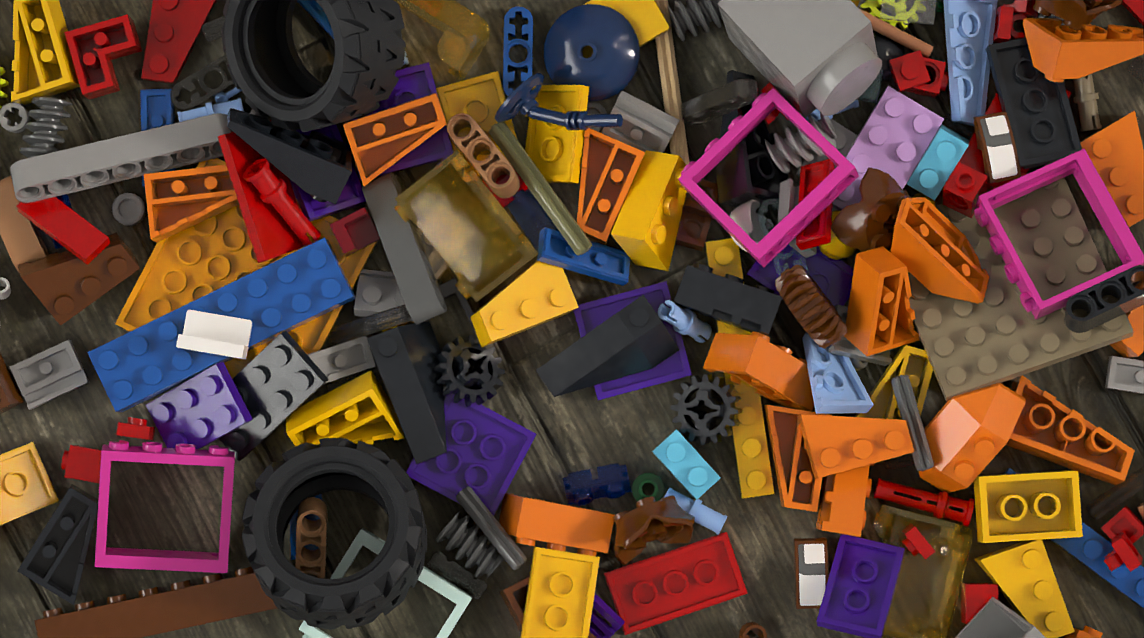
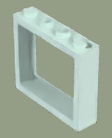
M362 528L330 579L344 577L362 546L378 555L385 541ZM424 566L418 580L457 604L436 637L448 638L473 596ZM305 620L299 627V630L304 633L302 638H333L319 628L307 625Z

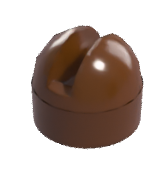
M747 622L739 630V638H751L747 634L750 629L758 635L757 638H767L766 630L756 622Z

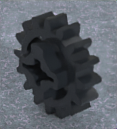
M469 335L465 340L461 336L457 337L452 343H447L442 348L443 351L436 356V360L440 364L434 368V372L442 375L436 382L439 385H446L447 388L443 394L446 396L452 392L455 395L454 403L456 404L464 399L466 407H470L475 402L478 406L482 405L487 399L493 398L497 394L496 390L503 386V382L498 378L505 374V370L497 366L503 361L502 357L494 358L492 354L496 348L494 346L489 349L481 347L480 342L475 343L473 335ZM471 366H474V368L471 370V373L468 376H465V373L469 371L468 369Z
M704 374L702 379L699 375L692 376V384L682 382L680 385L684 392H677L673 395L679 402L671 406V410L678 411V416L674 417L672 421L673 423H682V427L679 429L681 434L690 432V442L697 441L699 437L701 445L709 444L710 439L714 443L722 442L721 434L725 437L731 436L732 431L729 426H739L740 424L734 418V415L742 413L741 408L735 407V402H738L741 398L740 396L731 395L734 389L733 384L723 386V377H716L713 381L712 374ZM697 391V397L689 402L691 396ZM717 392H718V393L720 394V396L722 397V399H723V401H724V404H723V402L717 397ZM705 405L711 409H717V411L707 413L696 409V407ZM689 415L695 421V425L690 420ZM724 416V419L721 422V424L717 428L713 429L714 427H716V421L720 417Z

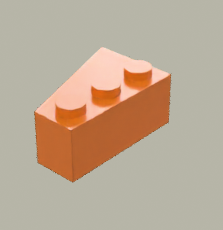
M505 493L499 523L509 535L516 536V543L535 546L537 540L547 542V549L566 551V546L578 548V554L596 556L597 552L608 553L614 524L613 516L615 515Z

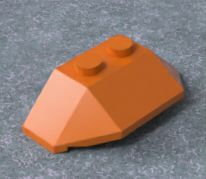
M925 197L903 199L894 225L891 253L907 266V270L931 293L977 304L982 303L990 276L985 269L981 268L978 256L967 237Z
M1001 383L992 384L990 387H983L952 397L924 428L934 467L919 471L920 478L939 490L947 491L948 493L968 488L1008 442L1026 403V399Z

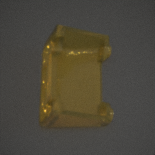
M394 0L404 9L444 33L437 46L439 57L445 64L450 66L448 73L456 79L463 81L489 40L490 28L488 23L455 0Z
M457 148L395 197L398 204L394 206V209L405 222L411 219L456 274L459 281L455 286L466 300L472 296L478 302L539 254Z
M882 505L881 511H878L875 516L874 529L877 530L878 536L883 538L882 543L905 548L904 558L882 638H948L972 544V529L949 521ZM910 523L919 530L936 551L926 560L920 554L914 557L902 543L906 536L901 530Z

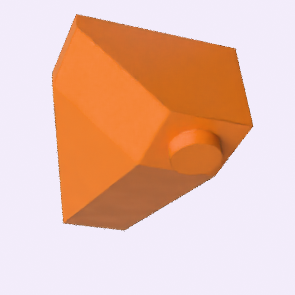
M1024 18L1023 28L1033 67L1044 73L1047 80L1053 82H1064V79H1079L1144 54V28L1108 25L1107 30L1099 26L1083 24L1080 30H1074L1066 25H1062V20L1057 18Z

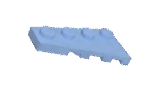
M943 0L951 120L954 122L974 126L973 117L985 114L990 75V64L986 48L988 45L993 44L998 0Z

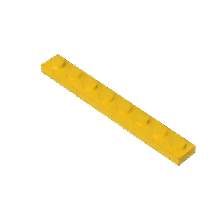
M732 238L705 242L708 266L713 268V274L725 277V274H730L743 279L739 246ZM716 320L718 333L751 335V332ZM723 372L725 386L729 384L734 385L731 395L740 396L741 398L738 402H735V407L741 408L742 413L734 415V418L740 424L739 426H731L741 498L774 494L761 397L756 393V388L742 380L737 385L729 381L731 374Z

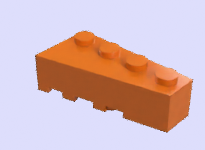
M1023 375L1013 381L1011 390L1025 398L1026 403L1006 443L1007 446L1115 486L1125 481L1135 450L1101 427H1096L1084 419V416L1074 409L1071 410L1057 401L1056 397L1047 391L1041 390Z

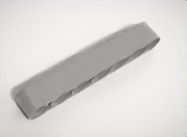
M222 113L207 115L17 161L10 167L15 197L20 202H36L144 176V174L156 173L223 157L217 136L233 132L227 127L228 115Z

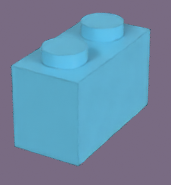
M941 124L909 178L907 185L935 201L969 146V140Z
M677 429L651 451L695 500L701 497L721 478Z

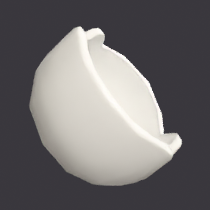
M752 199L735 208L729 217L758 243L767 235L764 225L766 217L760 216L755 212L760 207V202ZM732 237V240H733L742 250H744L745 252H747V251Z

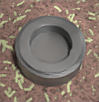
M123 193L114 200L112 213L119 223L133 226L143 220L146 206L144 201L136 194Z

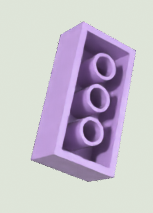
M888 86L882 93L845 157L855 166L859 177L833 201V207L841 211L847 205L861 201L860 182L869 167L888 173L903 190L944 118Z

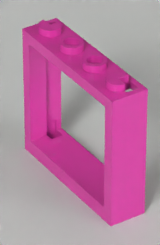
M774 88L768 93L760 94L754 100L752 108L744 116L740 115L730 123L728 132L720 139L715 138L707 145L705 154L697 161H691L684 167L681 172L682 176L678 179L683 188L763 268L859 177L855 166ZM777 108L837 167L761 241L756 243L697 183Z
M1085 149L978 196L976 209L974 210L975 218L981 227L985 226L991 236L989 237V243L993 252L996 255L1002 256L1006 264L1004 270L1007 278L1012 284H1017L1022 293L1019 297L1024 309L1027 312L1031 311L1036 320L1065 307L1069 298L1132 267L1144 266L1143 252ZM1073 174L1123 265L1042 301L993 209Z
M119 440V442L109 441V445L103 444L101 450L95 567L227 573L235 451H228V448L219 447V445H211L209 450L195 449V445L185 443L176 444L175 448H162V443L143 442L142 446H129V442ZM111 461L224 467L219 552L106 547Z

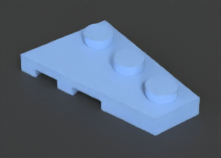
M806 332L802 340L816 414L868 413L874 404L849 357L829 353L831 345L825 349L819 347Z

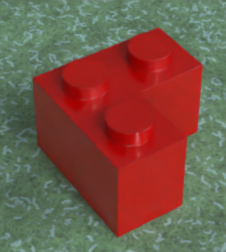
M126 14L65 32L82 95L90 100L120 91L112 60L142 51L134 20Z

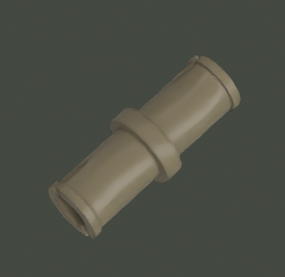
M1092 74L1079 79H1073L1076 97H1073L1074 104L1077 103L1081 132L1102 128L1097 100L1100 98L1099 93H1095Z

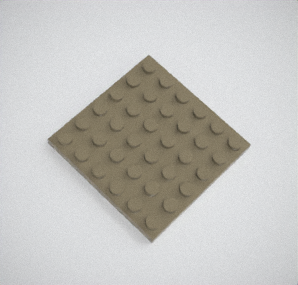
M1065 178L993 209L1042 301L1107 272ZM943 203L935 206L967 237L978 256L981 268L985 269L990 276L984 301L977 304L933 294L908 271L912 294L909 302L911 309L915 311L916 317L913 323L946 402L954 396L1008 381L1133 336L1134 331L1126 313L1083 333L1073 332L1066 326L1064 321L1066 306L1036 320L1031 311L1027 312L1024 309L1019 297L1022 293L1017 284H1012L1007 278L1004 270L1006 264L1002 256L996 255L993 252L989 243V237L991 236L986 227H981L978 224L975 215L971 219L944 206ZM1112 295L1102 297L1107 303L1113 304L1118 302V299ZM1083 309L1072 311L1075 316L1081 318L1089 315Z

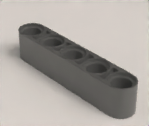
M390 172L369 182L365 186L362 185L364 197L413 322L419 325L447 312L443 295L404 193L395 175Z

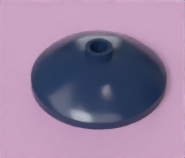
M597 4L577 6L562 14L550 28L544 45L545 66L554 84L588 86V101H602L619 94L632 81L640 60L639 40L630 22L616 10ZM586 46H591L593 49V54L590 58L583 56V49Z

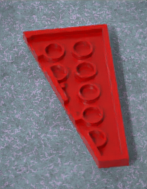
M153 0L141 75L143 80L169 84L176 83L192 52V47L200 31L203 30L208 21L207 18L218 0Z

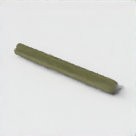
M505 122L494 124L489 134L572 250L578 256L588 252L592 247L591 241Z

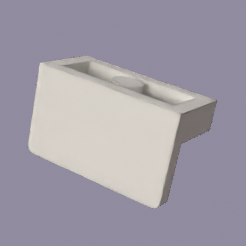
M188 310L186 312L183 335L178 334L176 347L246 360L252 321Z

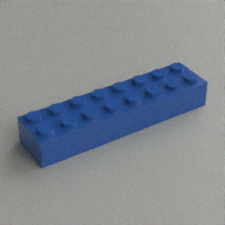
M324 237L87 353L115 412H124L184 383L219 362L223 361L225 363L233 359V357L176 347L178 334L183 335L186 312L188 310L251 320L252 329L248 351L276 338L283 331L289 332L355 300L356 297L329 241Z

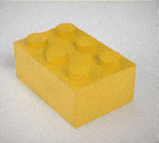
M1065 470L978 476L974 480L978 542L992 543L1083 537L1078 471Z

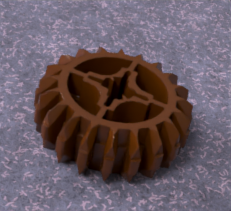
M796 264L792 268L783 271L781 276L775 279V287L785 304L819 347L825 349L830 345H834L847 333V326L842 317L803 266Z

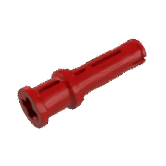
M261 158L249 165L243 173V178L247 182H252L260 192L259 198L267 204H272L305 247L312 244L309 236L306 234L307 232L316 242L320 238V231L314 227L288 195L285 181L281 178L278 179L269 168L270 163L268 160Z
M881 478L878 479L874 498L876 499L879 498L931 512L933 517H936L938 520L942 518L962 522L964 527L969 526L975 505V499L969 498V500L949 496L947 491L935 494L885 481ZM896 491L899 493L911 495L914 497H918L921 500L918 501L907 497L895 495L893 492ZM927 500L933 501V502H936V503H935V505L929 504V503H927ZM952 506L962 509V512L949 509L948 507Z

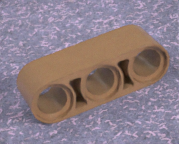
M460 113L452 116L447 124V132L458 150L495 195L500 198L514 196L519 190L520 180L512 165L470 115ZM471 128L467 136L457 137L461 129ZM483 151L491 152L486 160H476L479 153ZM504 174L510 175L509 180L505 184H496L499 176Z
M8 176L0 180V235L15 268L19 272V264L25 262L29 264L47 258L49 253L37 226L18 212L16 206L20 201L15 197L12 177Z
M310 497L303 500L298 509L295 568L305 574H314L318 578L325 579L328 510L324 501L319 498ZM315 514L320 519L311 521L305 518V516ZM307 544H314L319 548L316 550H308L304 546Z

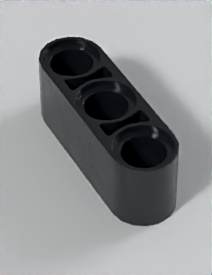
M1144 266L1132 267L1070 297L1066 305L1064 318L1069 330L1076 333L1087 332L1144 305V289H1137L1132 285L1136 281L1144 282ZM1112 295L1118 299V302L1113 304L1107 303L1102 297ZM1083 309L1089 315L1081 318L1075 316L1072 311Z

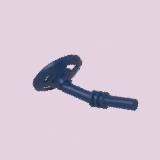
M541 73L534 74L519 85L503 102L495 115V120L498 123L508 121L522 114L524 117L529 116L531 119L564 126L567 130H587L589 127H621L623 123L621 114H588L587 111H568L567 113L537 107L539 103L535 98L544 81V76Z

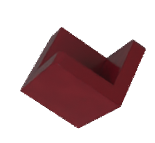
M365 207L330 224L346 256L380 240L378 231Z

